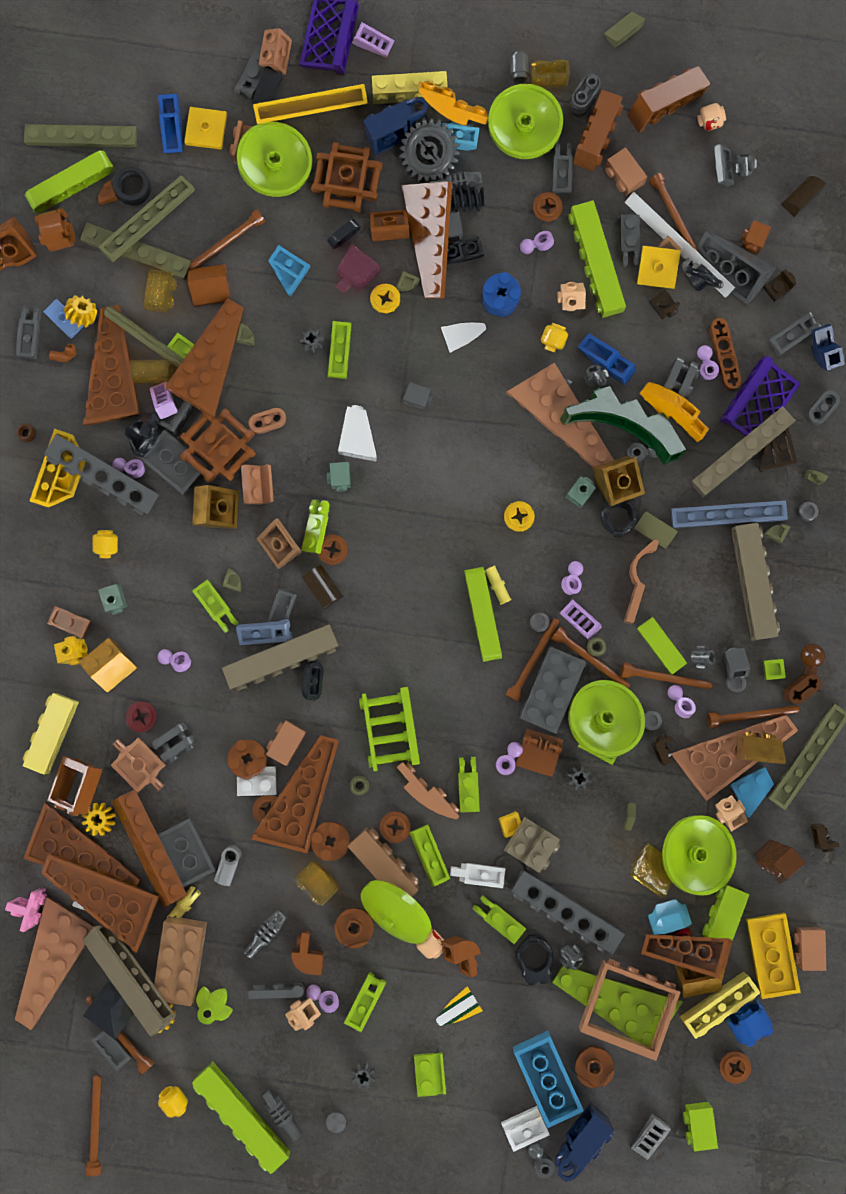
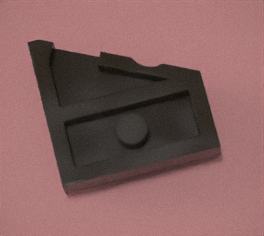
M789 428L764 447L759 468L760 472L797 463Z

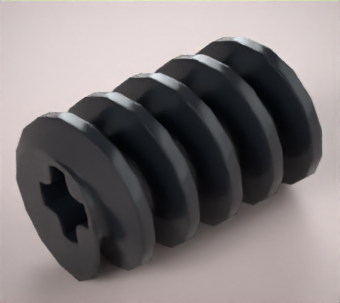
M473 187L472 193H470L469 188H466L464 193L461 188H458L457 194L454 188H452L451 209L454 207L457 213L459 207L462 208L463 212L469 207L470 212H473L474 206H476L478 212H480L481 207L484 206V187L480 188L479 193L476 187Z

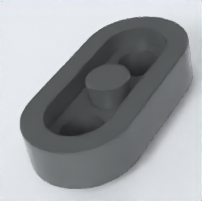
M834 391L823 393L807 413L808 421L813 425H820L825 422L839 405V395ZM826 399L831 401L830 405L826 403ZM814 413L819 415V419L814 417Z

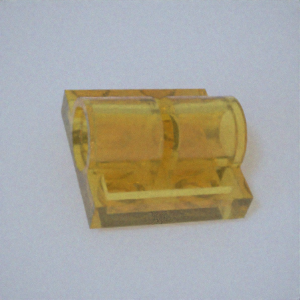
M647 843L630 867L632 870L630 875L663 898L667 894L672 881L665 871L662 853Z

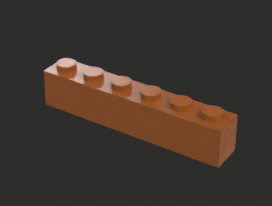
M134 789L112 801V804L156 894L159 895L162 906L165 907L185 897L187 894L136 790Z

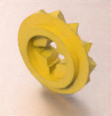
M380 284L371 293V304L379 313L388 314L389 312H394L400 303V293L393 285ZM389 293L388 298L391 302L386 301L385 304L382 305V299L380 297H385Z
M522 501L511 503L504 513V521L508 528L519 532L529 529L535 518L532 507ZM517 509L521 515H527L522 518L521 524L518 519H511L517 515Z

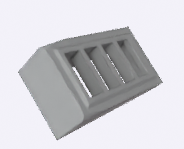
M652 1114L635 1139L631 1149L648 1160L671 1130L670 1126ZM655 1125L661 1129L659 1132L653 1128ZM651 1131L656 1137L653 1138L648 1133ZM645 1137L652 1141L651 1145L644 1141ZM640 1143L647 1147L648 1150L644 1151L640 1148Z

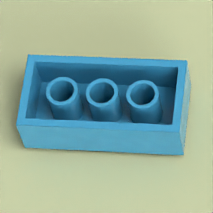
M549 1031L513 1046L515 1057L547 1128L584 1111Z

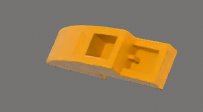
M419 81L418 88L420 94L436 111L446 118L463 126L467 125L468 119L484 125L487 124L488 113L485 108L478 105L475 107L470 106L463 100L455 101V92L448 87L439 88L432 82Z
M648 382L641 390L640 394L644 400L649 402L659 414L664 412L667 419L671 416L697 442L703 439L709 428L698 418L701 411L687 399L668 388Z

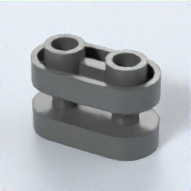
M586 75L574 91L570 103L572 115L576 117L584 116L596 100L601 85L600 78L597 75Z
M677 355L663 387L670 390L672 388L677 389V394L682 397H689L693 389L691 385L692 380L697 379L701 369L698 368L699 364L691 361L689 366L683 364L685 358ZM680 371L685 373L681 383L676 381Z
M184 722L151 743L155 750L161 747L164 751L160 755L164 763L167 761L169 764L179 758V753L182 751L187 753L195 747L194 743L196 740L193 735L186 737L184 731L188 729ZM178 737L180 742L170 748L168 742Z

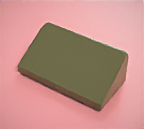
M630 12L606 31L604 36L614 48H617L644 26L645 19L634 12Z
M647 511L642 514L633 528L652 541L654 539L658 540V545L664 549L668 547L678 532Z

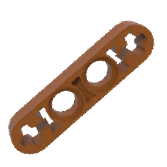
M717 318L710 324L709 331L722 384L726 390L734 391L741 385V375L728 323L722 318ZM717 323L719 326H723L720 333L718 329L714 328ZM725 341L728 344V349L721 350L718 343ZM724 359H730L732 361L731 368H725L723 366ZM733 370L734 372L731 374L732 380H736L734 386H732V383H728L730 379L729 372Z

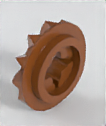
M541 193L533 202L535 217H538L541 221H548L550 223L555 219L557 220L562 213V201L554 193ZM546 201L549 207H552L550 209L549 214L546 211V209H543L545 207Z
M327 535L324 537L321 553L318 556L326 564L338 565L345 560L348 554L347 544L338 535ZM335 542V548L341 552H334L331 558L330 551H327L325 548H331Z
M263 795L255 801L253 816L259 824L266 814V811L262 808L268 807L270 802L272 807L277 799L274 795Z
M398 811L389 812L380 822L381 835L385 840L392 843H399L405 840L411 830L410 821L407 816ZM397 819L398 825L404 829H397L395 835H393V829L387 825L394 824V821Z
M735 1050L727 1052L724 1057H721L719 1064L720 1074L726 1081L739 1084L749 1077L751 1063L744 1053ZM729 1062L733 1064H736V1062H738L737 1065L741 1072L735 1069L732 1072V1067L730 1066Z

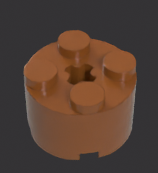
M63 208L35 216L36 225L41 233L38 235L40 243L46 245L51 252L74 246L73 243L76 242L72 223L67 222L65 217L69 216Z

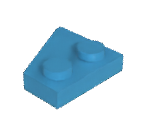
M279 245L268 260L288 296L291 297L310 269V265Z
M761 767L729 783L737 801L740 800L745 807V815L749 818L774 783L766 768Z

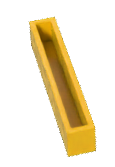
M360 84L253 104L257 124L368 104L365 85Z

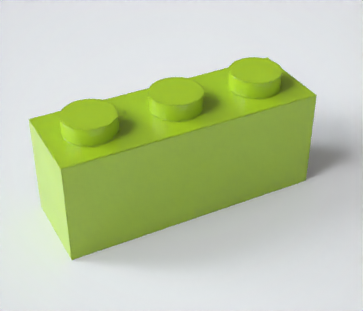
M727 884L716 892L717 901L709 911V923L704 925L702 931L703 937L729 938L733 941L750 894Z

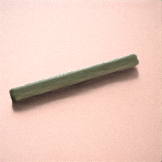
M108 306L105 309L104 315L177 368L181 365L184 358L113 307Z

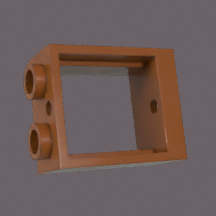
M63 756L47 801L54 803V807L57 809H66L67 813L73 816H78L79 813L87 814L103 769L77 758ZM79 771L84 773L73 803L66 799L75 773Z

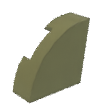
M403 271L396 288L398 291H409L419 284L420 278Z
M240 323L236 342L255 346L254 334L247 325Z
M806 470L803 475L804 478L817 485H821L828 478L827 475L814 470Z
M784 524L775 525L766 530L763 535L781 544L791 527Z
M228 568L223 587L242 592V581L239 575Z
M629 802L626 809L627 818L626 821L624 820V830L631 831L636 818V804Z

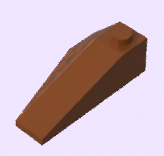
M15 217L0 225V270L14 265L15 267L21 266L37 256L26 230Z

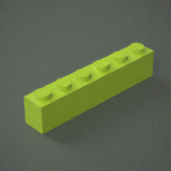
M594 200L572 206L571 212L568 214L569 222L571 225H574V238L576 243L579 242L581 248L579 249V255L586 265L584 267L585 275L587 278H590V291L596 297V311L601 314L602 318L622 313L626 308V304Z
M213 1061L194 1078L192 1084L195 1092L198 1095L202 1094L207 1100L206 1104L208 1107L220 1115L221 1122L233 1130L234 1137L246 1145L247 1152L259 1160L258 1163L264 1171L272 1174L289 1158L291 1151Z

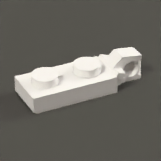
M461 863V867L451 866L450 876L460 877L459 881L465 884L503 888L505 868Z

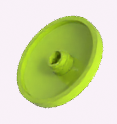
M533 84L511 86L501 92L491 105L488 117L490 136L495 145L511 157L532 159L542 156L555 146L562 132L563 113L560 104L549 91Z
M266 122L253 126L241 138L237 149V167L243 180L253 190L266 196L282 197L296 192L305 184L312 167V154L307 141L296 129L280 122Z
M609 680L591 682L576 693L569 706L568 721L574 738L585 750L601 757L623 755L638 744L644 733L645 715L642 705L636 695L620 683Z
M694 815L683 818L670 829L665 838L662 850L665 871L672 883L686 893L709 895L717 892L728 883L736 865L737 854L733 837L721 822L712 817Z
M379 880L369 882L362 890L361 901L365 910L383 930L397 939L412 944H419L427 939L431 933L430 919L420 904L408 893L393 884Z

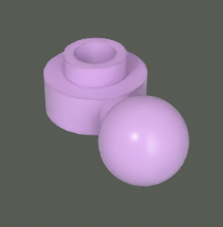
M542 231L535 236L533 241L531 239H524L520 243V250L524 254L532 253L536 247L541 251L548 250L554 244L553 236L549 231Z
M707 345L701 346L697 351V355L703 361L699 366V369H701L699 376L703 380L708 381L718 375L719 367L714 361H710L713 351ZM707 367L712 368V373L707 372Z
M116 458L112 462L113 468L121 473L125 471L130 478H139L145 473V467L139 459L126 462L123 458Z
M578 561L569 564L568 571L570 575L562 580V589L568 595L576 594L581 590L582 584L578 576L583 572V565Z
M163 649L157 656L161 664L171 663L173 669L177 672L186 671L191 665V659L186 652H177L173 655L170 650Z
M672 685L669 687V698L677 702L675 704L676 713L682 718L691 717L696 711L694 702L689 698L682 697L683 690L680 686Z
M510 743L507 748L508 755L498 758L496 768L500 774L510 775L514 772V758L519 757L523 752V747L520 743ZM504 762L509 763L508 769L502 768Z
M310 985L306 989V997L308 999L311 998L312 1001L319 1000L320 1008L324 1012L331 1013L338 1008L339 999L335 992L325 991L321 993V989L317 985ZM327 1001H333L332 1005H326Z

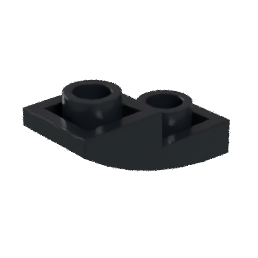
M268 67L264 68L252 101L253 104L274 100L282 73Z
M479 236L463 242L458 240L448 244L447 264L465 262L484 256Z

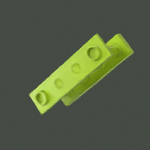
M408 687L400 688L401 692H398L397 695L367 699V694L365 693L362 694V698H359L360 709L365 711L371 756H368L369 768L373 767V771H378L377 764L408 760V762L412 761V765L420 764ZM396 702H399V704L403 703L404 711H401L400 714L370 718L369 707ZM400 721L406 723L407 730L403 731V733L373 737L372 726ZM404 740L409 742L410 750H406V752L376 757L374 745Z

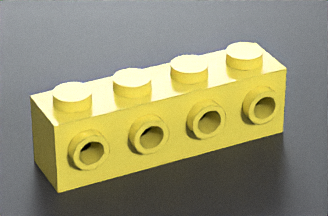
M447 72L372 76L374 104L401 103L416 97L423 98L418 88L419 81L432 82L439 88L447 87Z
M52 693V696L50 695L45 703L47 708L45 713H42L39 717L38 730L33 733L30 740L32 743L30 749L23 756L24 767L44 775L50 774L79 701L59 693Z
M742 972L723 985L722 990L713 992L682 1014L680 1018L696 1039L705 1035L713 1026L722 1023L730 1014L736 1013L744 1004L753 1001L760 994V991L745 972Z

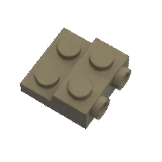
M524 817L504 851L540 873L541 870H545L549 866L550 860L548 859L551 854L558 851L560 839Z

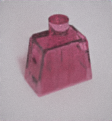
M351 244L337 269L341 281L336 287L343 293H346L350 286L360 291L381 272L380 265Z

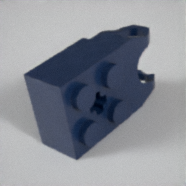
M416 97L394 106H387L382 112L371 114L363 120L365 138L375 156L403 143L401 139H407L404 133H411L409 126L416 128V121L419 118L424 117L428 121L426 115L428 105L424 98ZM422 103L424 105L423 110L413 109L414 104Z
M591 1103L566 1133L567 1140L555 1158L558 1176L566 1182L575 1179L592 1159H596L601 1152L600 1148L603 1144L608 1143L613 1137L614 1129L609 1118ZM573 1169V1173L569 1176H565L562 1171L565 1172Z

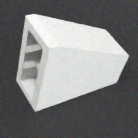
M357 405L347 407L338 449L339 455L376 462L377 455L366 410Z

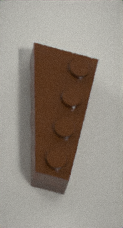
M771 839L754 854L757 858L756 864L762 870L770 873L779 884L788 880L805 864L792 847Z

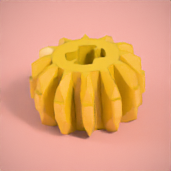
M75 295L66 302L64 307L65 319L70 320L71 325L75 323L78 328L81 325L86 328L95 321L97 316L96 304L91 303L90 298L86 300L83 295L80 298Z
M94 803L93 808L90 807L87 814H82V817L87 819L82 822V825L88 824L86 832L92 830L93 836L97 835L98 832L100 836L105 835V831L110 832L112 830L110 825H115L116 823L111 820L116 814L109 813L112 807L106 808L105 803H101L100 806L98 803ZM96 816H99L102 822L98 823Z

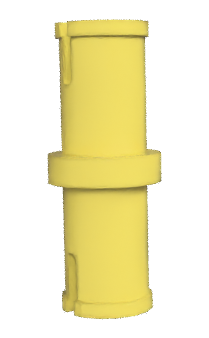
M496 566L484 570L492 585L490 588L491 590L494 589L500 605L510 601L511 598L504 586L505 582L501 580Z
M190 886L186 892L187 895L176 902L177 905L168 916L174 917L176 915V918H181L185 912H189L191 905L201 894L200 891L197 889L191 895L195 887Z

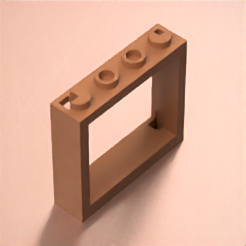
M609 959V961L602 960L579 1024L580 1031L656 1061L681 992L676 988L675 983L667 980L664 983L657 980L658 977L646 973V976L638 973V969L631 966L627 968L621 967L620 962ZM608 969L669 992L650 1046L589 1023Z

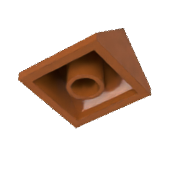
M407 209L370 212L372 241L409 238Z
M226 264L188 270V285L194 307L222 303L227 298L231 299Z

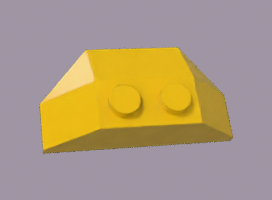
M54 429L50 443L57 434L79 447L72 434ZM65 451L61 455V459L65 462L71 461L73 457L69 451ZM45 455L30 502L49 508L74 497L80 475L75 473L72 476L64 471L65 467L58 463L55 466L48 462ZM86 461L80 462L78 466L80 471H83Z

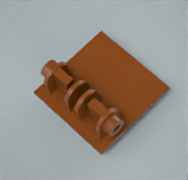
M526 729L522 742L523 752L518 757L515 766L553 777L559 754L563 748V740Z

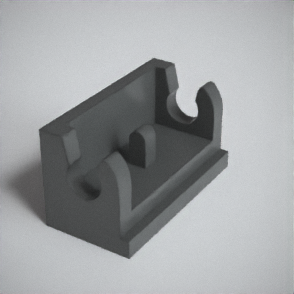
M176 395L174 402L177 413L163 418L159 425L178 435L193 411L194 406Z

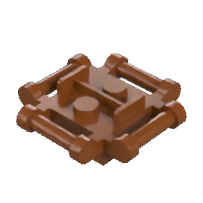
M333 142L330 154L317 153L316 161L318 162L311 191L314 193H325L323 207L329 208L332 206L352 209L360 213L362 199L372 202L377 201L378 194L376 192L383 164L378 161L369 160L370 147L357 148ZM326 162H329V163H328V169H327V175H326V181H325V185H324V184H321V183H322V177H323V171H324V165H325ZM367 168L373 170L369 191H364ZM331 194H335L336 197L353 199L355 197L356 201L351 202L345 200L331 199Z
M227 408L220 413L217 419L202 412V416L190 429L179 436L189 446L181 454L180 458L198 470L208 483L218 474L231 481L234 478L233 475L250 457L253 458L256 455L246 445L255 433L251 429L248 430L235 419ZM225 420L244 435L241 440L222 424ZM207 421H209L211 425L199 436V438L195 442L192 441L191 438L194 436V434ZM243 451V455L227 471L226 468ZM196 453L213 469L209 471L192 455Z

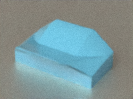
M454 121L450 124L442 123V126L448 124L446 131L454 130L451 136L458 137L454 143H458L460 146L455 149L465 151L477 149L479 128L473 127L472 124L468 123L466 126H463Z
M677 899L657 904L653 913L648 914L654 935L680 930L692 924L686 904L679 903Z

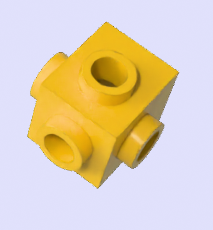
M76 636L64 638V642L54 644L57 663L76 665L87 656L88 648L85 640L76 639Z

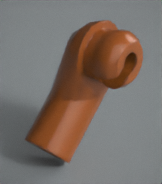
M68 344L63 352L51 350L49 359L66 363L76 356L77 349L73 344Z

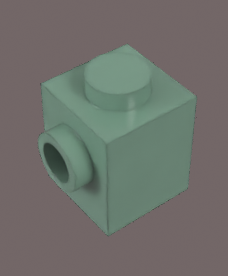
M349 462L330 463L327 483L331 484L332 489H336L337 492L347 491V488H351Z
M580 476L565 498L581 508L595 490L594 482L587 477L583 478Z
M115 584L98 590L105 612L116 615L122 613L123 609L128 607L121 585Z

